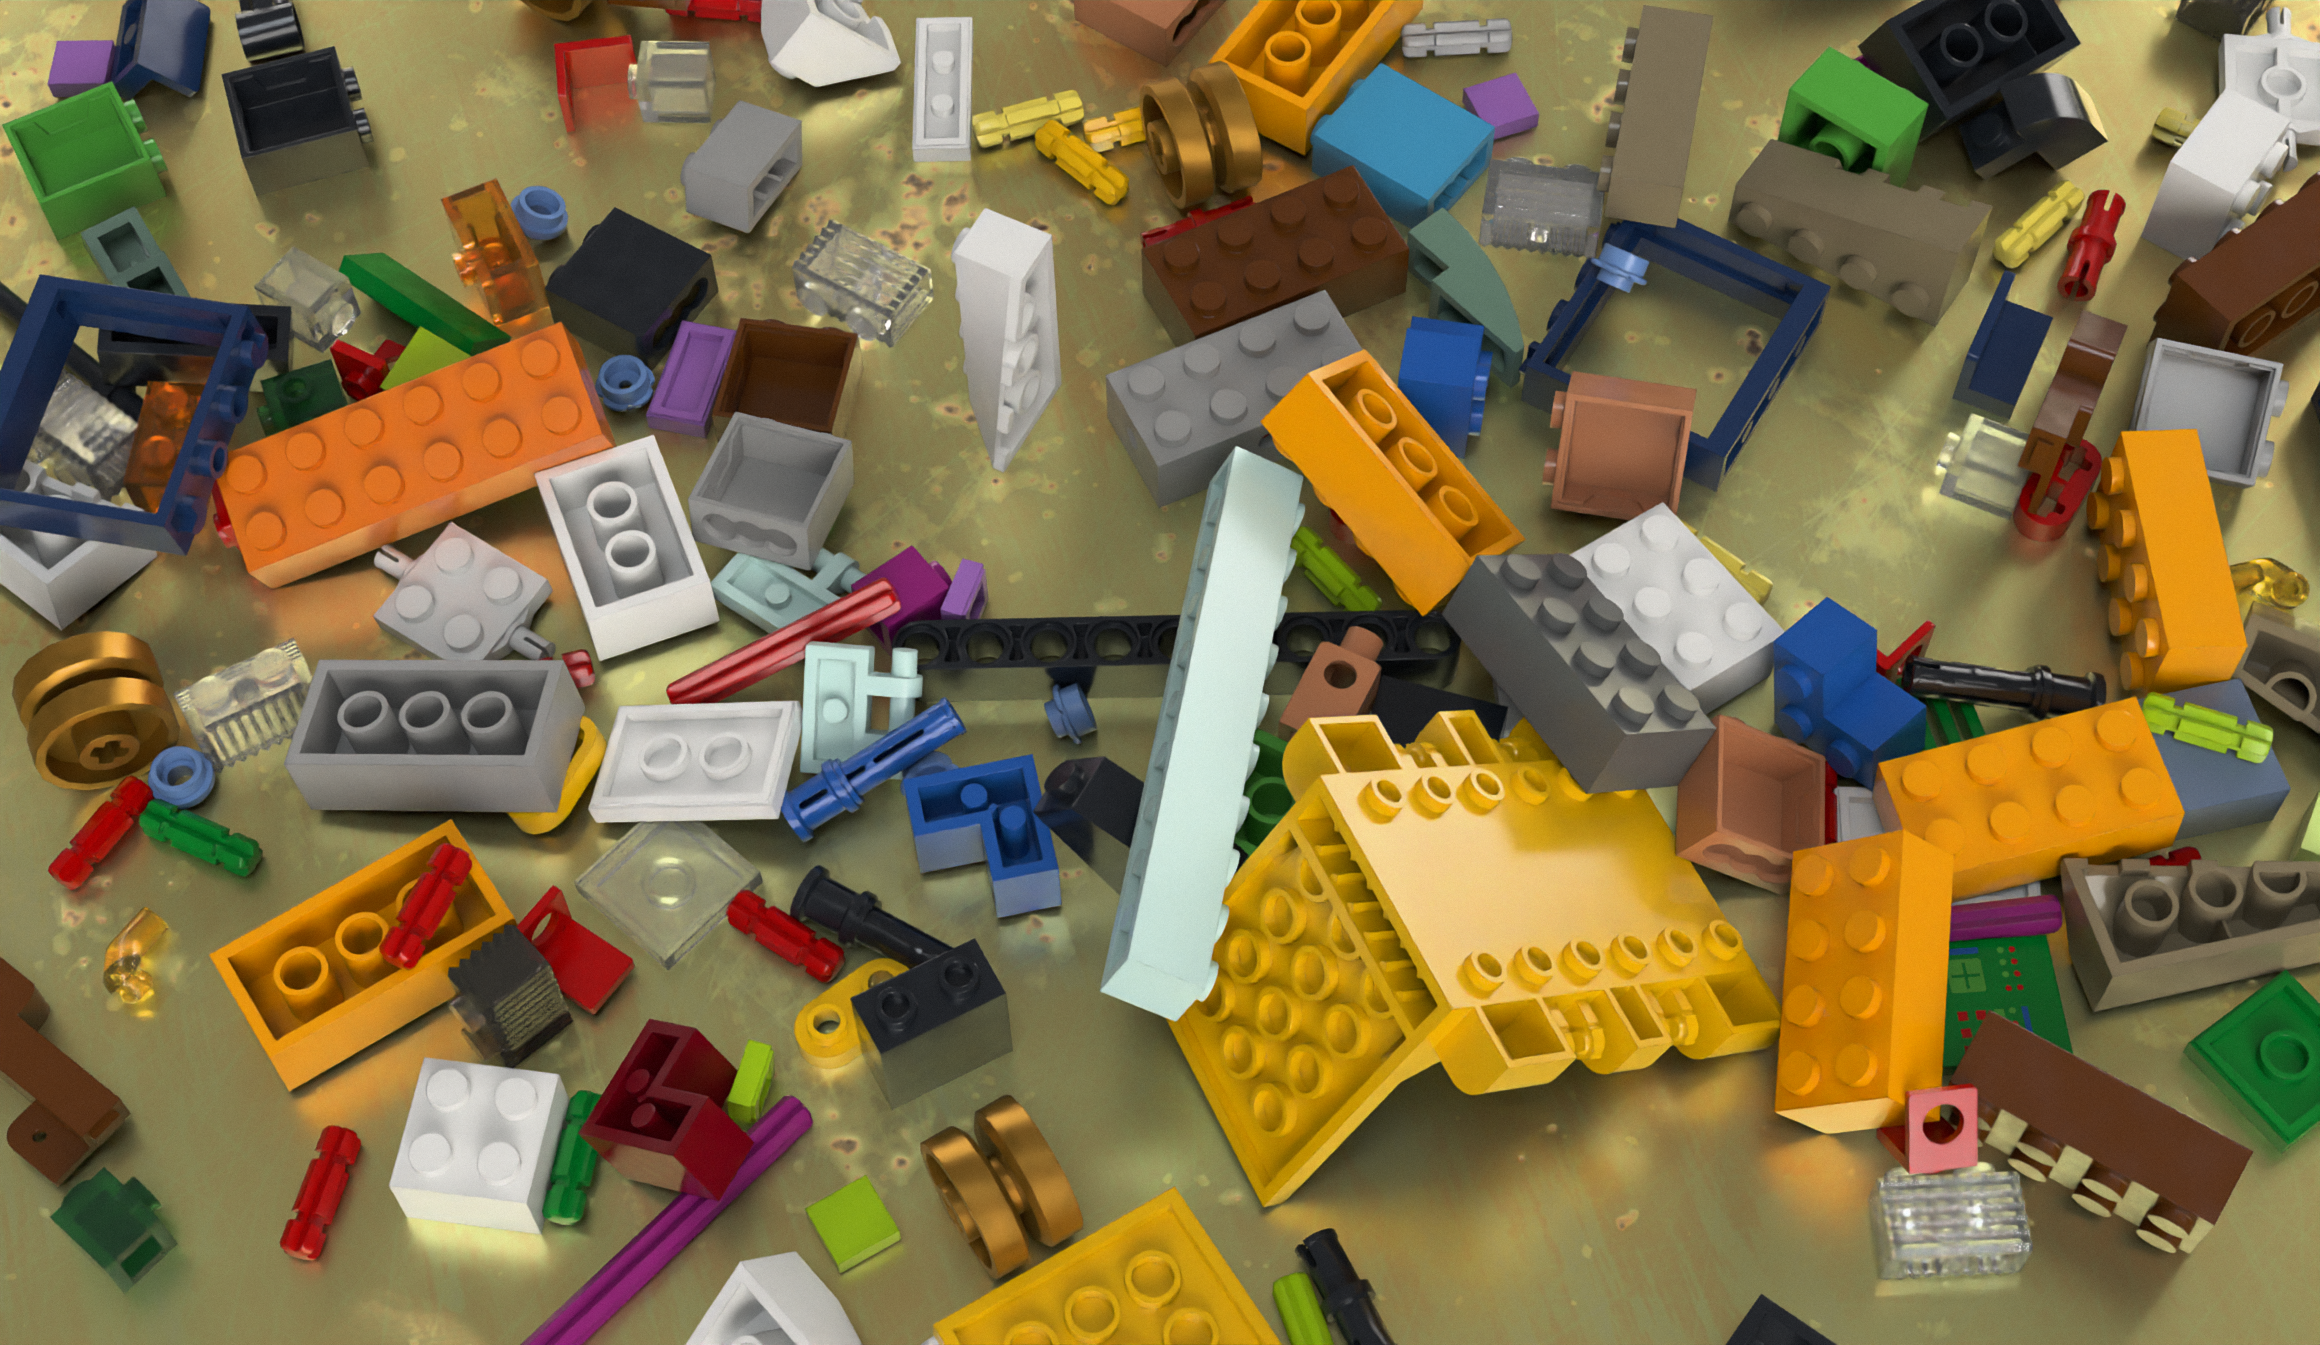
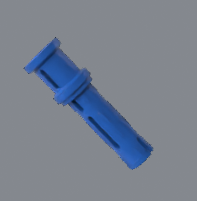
M943 697L937 704L900 727L890 731L884 737L844 762L836 758L835 760L829 759L822 763V772L790 792L786 790L781 811L798 837L803 842H807L814 837L815 828L844 810L853 813L860 809V804L865 801L863 797L865 793L902 770L912 766L915 762L956 736L963 735L967 730L952 704L946 697Z

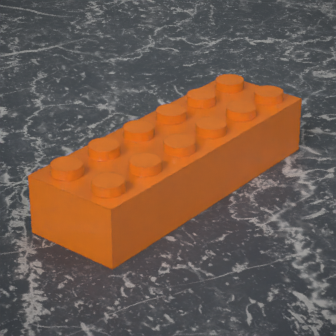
M559 322L228 452L226 469L223 475L216 480L248 573L274 590L378 549L386 544L401 540L538 486L534 473L617 447L581 347L564 324Z

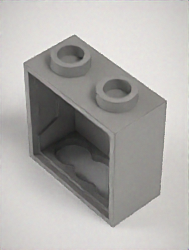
M2156 338L2148 344L2128 431L2197 429L2209 482L2242 489L2253 487L2257 477L2265 478L2271 466L2274 442L2266 440L2271 416L2280 417L2286 403L2289 381L2280 379L2284 364Z
M735 411L688 498L694 540L810 571L854 484L852 441L835 437L828 433H819L780 423L769 418H760Z

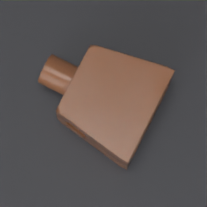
M1352 626L1348 628L1340 646L1330 642H1321L1279 720L1277 737L1289 742L1308 718L1370 715L1378 692L1382 667L1375 661L1383 647V641L1367 629Z

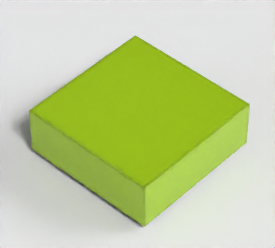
M748 1039L727 1100L728 1116L744 1131L749 1130L760 1119L775 1076L772 1045Z
M867 1175L805 1208L808 1220L840 1274L901 1240L898 1227Z

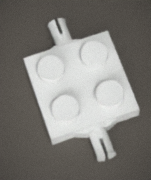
M2274 7L2266 13L2267 34L2245 36L2224 33L2218 48L2219 94L2221 95L2225 88L2228 87L2291 119L2282 140L2283 144L2290 147L2282 163L2283 172L2295 169L2298 165L2296 144L2320 146V43L2310 42L2293 36L2291 34V11L2284 7L2280 15V7Z
M450 522L430 548L416 560L398 551L390 544L381 547L385 555L379 551L374 558V565L378 569H382L399 579V583L392 594L373 615L380 628L432 660H500L513 650H516L530 660L546 658V656L553 657L556 649L555 644L529 630L534 614L553 592L548 579Z

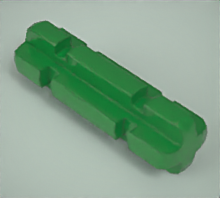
M152 799L140 814L138 824L142 827L145 835L161 842L172 840L171 846L214 865L223 862V869L239 876H249L252 874L256 865L261 861L263 851L259 848V843L255 839L241 833L229 835V828L188 810L177 812L178 806L165 800Z
M580 1090L570 1099L565 1121L568 1123L567 1129H562L550 1181L554 1185H552L551 1190H547L542 1209L543 1216L548 1221L571 1226L575 1225L583 1217L587 1194L583 1191H585L586 1186L591 1184L598 1152L578 1133L602 1096L601 1094Z

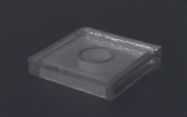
M701 821L639 822L581 874L574 883L578 893L669 971L727 916V907L734 900L738 892L741 890L753 892L763 883L761 872Z

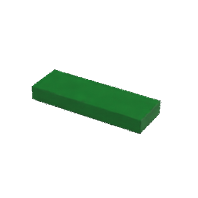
M385 253L343 256L337 273L343 280L417 329L420 326L468 355L475 356L511 341L512 337Z

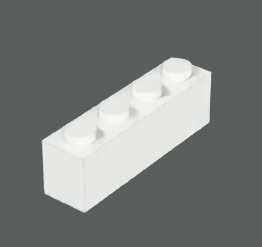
M984 208L971 229L966 227L957 236L952 248L951 260L955 263L957 287L955 298L960 305L961 325L959 335L964 342L965 361L963 372L967 375L969 399L994 469L1004 473L1062 384L1053 243L1051 234Z

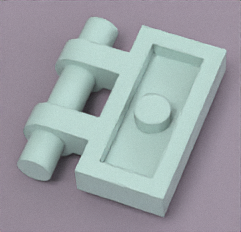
M822 547L811 570L818 573L812 580L793 569V566L738 552L710 583L714 599L766 632L772 633L840 599L836 595L837 593L842 594L845 591L852 593L851 585L867 574L859 570L858 561L845 553L840 552L834 555Z
M811 641L806 644L800 772L818 774L822 772L821 764L829 759L835 760L838 758L841 762H844L884 737L890 731L915 717V698L922 696L923 676L917 674L918 650L911 648L892 649L891 673L874 672L875 646ZM872 695L890 697L888 730L871 729ZM902 771L890 779L902 780Z

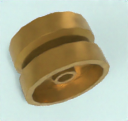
M1217 61L1192 69L1186 86L1179 79L1172 76L1143 84L1140 90L1139 107L1144 135L1156 173L1166 194L1175 206L1183 209L1208 201L1214 193L1215 183L1224 191L1233 193L1255 186L1261 181L1263 160L1255 119L1246 94L1236 74L1227 63Z
M102 631L79 634L47 646L29 658L14 677L12 696L19 718L28 732L27 743L34 765L43 780L60 788L92 790L116 786L127 776L140 777L148 772L153 760L159 753L177 745L180 727L172 704L163 689L164 681L157 660L148 643L131 634Z
M1003 1095L975 1111L974 1133L978 1144L967 1132L954 1126H949L920 1143V1152L926 1169L950 1220L979 1263L995 1279L1003 1277L1028 1262L1029 1239L1026 1230L1036 1240L1053 1247L1083 1229V1217L1079 1204L1065 1173L1036 1124L1011 1095Z

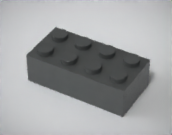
M1569 554L1477 555L1442 613L1443 617L1586 794L1678 786L1717 729L1699 708L1700 704L1696 696L1675 680L1661 663L1659 653L1640 639L1623 619L1624 614L1614 602L1605 598L1587 577V570L1583 564Z

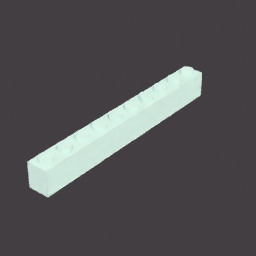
M1235 446L1209 482L1100 992L1175 1022L1195 1000L1203 1002L1208 997L1217 978L1219 965L1218 962L1211 960L1214 944L1222 935L1229 916V906L1222 904L1224 890L1231 882L1239 863L1240 853L1233 849L1235 834L1244 823L1250 805V799L1243 795L1245 782L1255 768L1260 747L1253 743L1254 733L1262 722L1269 704V695L1262 691L1264 681L1271 673L1279 651L1278 645L1273 644L1272 639L1274 631L1285 614L1288 598L1281 595L1283 584L1293 569L1297 555L1296 550L1290 548L1291 539L1297 532L1305 513V504L1299 502L1303 475L1238 446Z

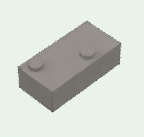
M319 660L284 765L311 810L557 813L563 784L576 745L582 715L584 716L586 707L564 660Z

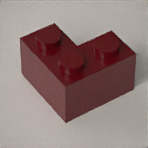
M654 1019L648 1020L578 1133L626 1179L719 1202L754 1144V1141L722 1110L724 1102L731 1092L738 1070L697 1028Z

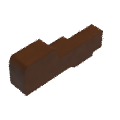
M2082 310L2017 465L2041 475L2027 512L2037 514L2064 445L2068 444L2079 448L2128 325Z
M0 957V1078L32 1103L8 1128L7 1142L15 1153L56 1187H59L98 1146H101L125 1122V1119L131 1113L117 1095L38 1032L50 1014L49 1004L29 979ZM40 1134H46L44 1141L36 1142V1138Z

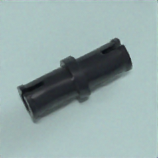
M1333 1228L1320 1230L1303 1240L1304 1244H1298L1295 1248V1253L1302 1260L1324 1300L1320 1305L1321 1311L1328 1322H1336L1347 1344L1398 1345L1395 1343L1372 1302L1375 1299L1376 1292L1368 1279L1360 1280L1338 1240L1336 1231Z

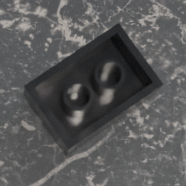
M1923 0L1885 21L1858 48L1873 72L1895 85L1909 90L1916 97L1929 104L1918 143L2001 97L2002 94L1999 86L2019 77L2043 73L2081 43L2054 0Z

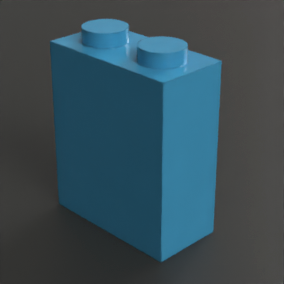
M1380 63L1365 80L1362 78L1358 79L1351 86L1344 102L1332 115H1324L1315 125L1310 137V144L1313 145L1312 172L1320 177H1324L1354 165L1385 213L1394 220L1413 229L1443 207L1449 211L1491 165L1495 126L1385 64Z

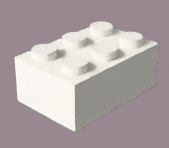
M654 435L534 473L548 520L599 661L720 621L710 579Z
M1664 502L1570 554V556L1583 564L1587 570V577L1605 598L1614 602L1624 614L1623 619L1640 639L1659 653L1661 663L1675 680L1696 696L1700 704L1699 708L1705 715L1770 676L1774 667L1773 641L1785 631Z

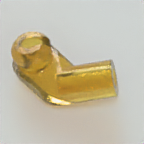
M2270 557L2229 565L2236 596L2248 593L2282 610L2293 609L2303 604L2309 596L2310 585L2308 580L2302 574Z
M143 907L107 946L104 955L103 984L110 994L117 992L122 1000L128 1004L138 1002L152 987V976L148 972L143 971L139 966L142 963V957L169 929L164 920L147 907Z

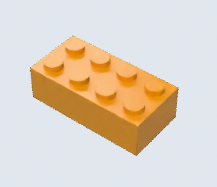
M1259 0L1208 61V64L1217 61L1225 62L1236 74L1248 99L1258 133L1305 156L1313 146L1310 144V137L1317 122L1326 114L1332 115L1340 107L1349 89L1358 79L1362 78L1365 80L1400 38L1402 26L1412 23L1423 9V0Z
M1366 349L1307 373L1260 421L1272 435V440L1277 450L1298 466L1312 483L1313 491L1317 498L1325 506L1333 509L1353 532V538L1357 546L1365 554L1378 562L1393 580L1397 594L1406 603L1414 606L1422 616L1450 601L1477 555H1510L1526 540Z
M2197 429L2121 431L2111 456L2103 459L2101 480L2096 492H2090L2088 495L2086 513L2090 529H2097L2101 546L2097 558L2099 577L2102 582H2109L2112 596L2109 605L2110 630L2114 636H2120L2123 654L2120 662V677L2122 686L2126 691L2132 690L2133 697L2136 696L2137 699L2145 698L2150 692L2165 694L2228 681L2231 679L2248 645Z
M2136 696L1880 762L1877 766L1872 799L1885 833L1904 829L1954 855L1952 903L2061 875L2060 863L2063 858H2088V865H2102L2171 847L2185 814Z
M452 819L209 954L289 1092L520 959L510 936L511 932L517 927L516 920ZM442 843L459 847L469 854L472 868L461 886L454 885L452 888L457 894L430 940L423 939L421 944L426 949L418 963L410 970H405L388 963L383 959L379 946L390 927L399 926L400 922L395 918L421 873H429L431 871L427 863L436 847Z
M1904 829L1793 851L1775 1113L1825 1134L1905 1125V1093L1907 1091L1942 1087L1954 855ZM1941 1105L1930 1110L1923 1123L1940 1121Z

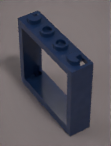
M1677 218L1676 228L1623 220L1622 223L1617 222L1616 224L1611 222L1604 236L1601 249H1603L1605 243L1611 244L1782 320L1708 439L1690 431L1683 477L1717 492L1822 323L1831 286ZM1588 258L1577 276L1574 285L1575 293L1569 301L1561 299L1556 304L1547 324V335L1541 343L1531 342L1528 346L1527 358L1518 370L1520 374L1524 375L1521 401L1550 415L1552 414L1555 392H1567L1571 375L1563 372V368L1616 290V287L1596 279L1601 267L1592 264V258Z
M40 274L0 370V525L187 556L195 534H198L205 525L207 517L206 504L214 482L223 475L228 460L227 448L236 424L242 422L246 415L248 392L257 369L263 367L268 355L269 338L249 307ZM80 326L220 347L156 514L14 490Z

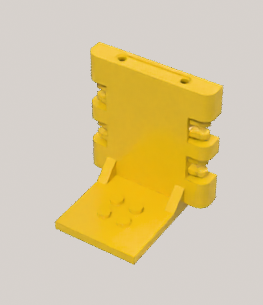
M1474 710L1437 712L1419 733L1415 742L1406 744V749L1399 744H1393L1377 715L1317 717L1306 720L1288 742L1282 761L1284 780L1296 803L1235 873L1231 882L1224 890L1222 904L1229 906V916L1224 931L1213 948L1211 960L1218 962L1219 965L1214 986L1203 1002L1195 1000L1176 1022L1166 1018L1262 1206L1267 1207L1284 1204L1400 1082L1440 1061L1458 1089L1470 1095H1478L1550 1083L1575 1059L1581 1060L1595 1073L1611 1074L1646 1068L1653 1064L1670 1046H1676L1682 1054L1691 1059H1705L1762 1050L1769 1047L1780 1037L1782 1007L1745 950L1740 934L1729 924L1691 861L1676 856V837L1646 789L1586 794L1525 717L1517 723L1508 737L1500 739V743H1498L1497 740L1490 738Z

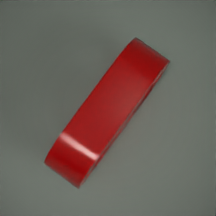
M2082 439L2079 448L2068 444L2064 445L2039 507L2040 509L2047 497L2056 501L2053 512L2048 513L2046 518L2027 512L2041 477L2038 473H2032L2021 491L2013 513L2014 525L2026 538L2036 542H2052L2060 539L2066 533L2092 491L2101 470L2102 457L2093 444ZM2069 462L2078 465L2080 468L2074 471L2069 481L2059 477L2062 468L2066 467Z

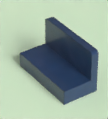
M128 0L122 6L110 82H113L119 96L127 101L131 100L152 79L188 97L195 95L200 88L211 13L210 8L197 0Z
M2005 270L1967 353L1952 399L2010 420L2047 336L2053 317L2008 301L2017 274Z

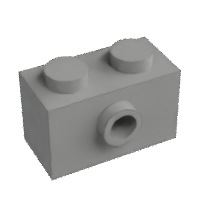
M739 100L724 119H719L715 122L709 137L698 151L690 153L684 161L680 180L681 184L685 186L686 212L750 233L802 166L801 120Z

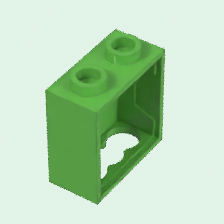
M112 81L2 124L57 241L93 227L135 206L137 209L167 197L158 176L159 173L168 170L159 148L153 138L142 142L139 135L148 131L134 99L122 102Z

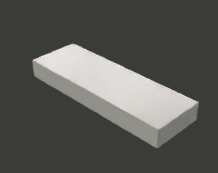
M972 17L916 18L912 141L914 162L971 161Z

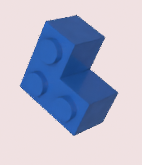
M1412 316L1411 326L1407 328L1398 388L1455 456L1465 459L1468 435L1480 437L1486 389L1488 388L1493 352L1481 350L1484 326Z
M1826 597L1773 641L1774 723L1777 724L1781 732L1788 739L1796 743H1804L1816 753L1825 756L1829 765L1839 775L1845 778L1852 777L1873 792L1878 763L1918 753L1925 747L1927 706L1876 672L1877 629L1829 597Z
M1033 754L902 779L920 873L985 861L997 918L1062 905L1059 867L1050 828L1033 813V810L1042 798Z

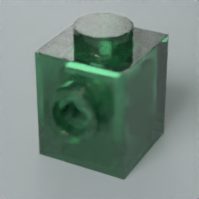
M329 359L261 380L260 383L267 405L256 409L265 436L269 437L348 405L333 362Z
M105 1167L90 1180L82 1181L74 1186L64 1197L61 1207L50 1216L70 1243L124 1294L178 1244L162 1221L154 1214L162 1207L157 1198L135 1177H131L123 1185Z

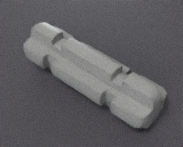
M1506 18L1486 19V25H1479V20L1433 22V28H1426L1425 23H1408L1403 25L1401 30V49L1403 55L1407 58L1426 57L1427 51H1434V56L1480 54V48H1487V53H1503L1509 51L1512 45V27L1510 21Z

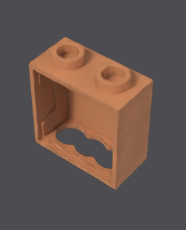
M1074 0V16L1076 21L1167 67L1226 0H1209L1205 6L1198 9L1194 18L1182 27L1174 40L1173 35L1179 22L1192 12L1199 0Z
M1572 371L1567 392H1555L1550 428L1562 429L1559 450L1548 448L1543 472L1542 485L1554 486L1551 508L1632 520L1664 502L1677 516L1697 389Z
M1719 714L1710 720L1716 726V731L1678 784L1676 856L1783 896L1790 892L1793 851L1825 845V756L1798 746L1791 739L1776 737L1748 726L1736 717Z

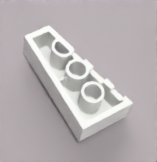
M28 460L25 461L14 488L16 491L145 512L144 509L127 502L120 507L101 499L99 490L80 482L70 486L47 476L44 467ZM0 525V583L60 630L67 627L157 557L156 551Z

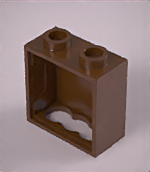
M740 318L712 412L717 442L720 441L735 411L760 418H769L780 423L819 433H828L845 439L864 370L858 333L845 332L834 327L814 328L791 325L775 319L762 321Z

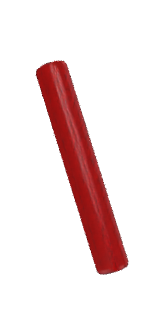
M880 578L670 683L666 688L670 704L717 703L805 659V648L809 642L837 643L897 613L902 606L895 587L887 578Z

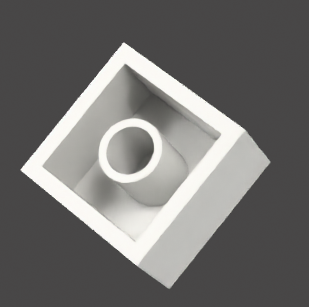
M2226 87L2170 161L2141 237L2186 260L2192 256L2200 259L2212 251L2220 238L2231 229L2238 227L2240 230H2243L2246 223L2241 220L2246 213L2256 216L2273 188V185L2266 182L2265 179L2266 177L2269 179L2274 177L2288 154L2290 147L2283 144L2282 140L2291 119Z
M424 1057L389 1187L406 1217L542 1234L545 1222L542 1209L547 1190H551L552 1185H554L551 1183L550 1177L562 1129H567L568 1125L565 1118L570 1099L560 1075Z

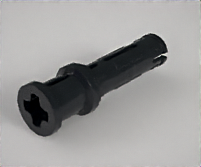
M1910 655L1906 659L1901 679V686L1904 687L1903 690L1913 697L1940 699L1948 702L2019 711L2020 715L2029 722H2038L2044 720L2045 717L2054 718L2106 704L2107 694L2104 676L2097 672H2088L2084 677L2052 673L2047 665L2039 664L2027 668L2026 671H2012L1961 662L1933 660L1932 658L1918 657L1916 655Z
M821 865L815 866L806 875L797 889L791 904L790 916L800 922L809 919L837 934L838 942L847 948H858L864 945L887 958L907 966L909 969L953 949L952 946L882 910L881 901L872 892L864 891L859 894L831 879L830 871Z

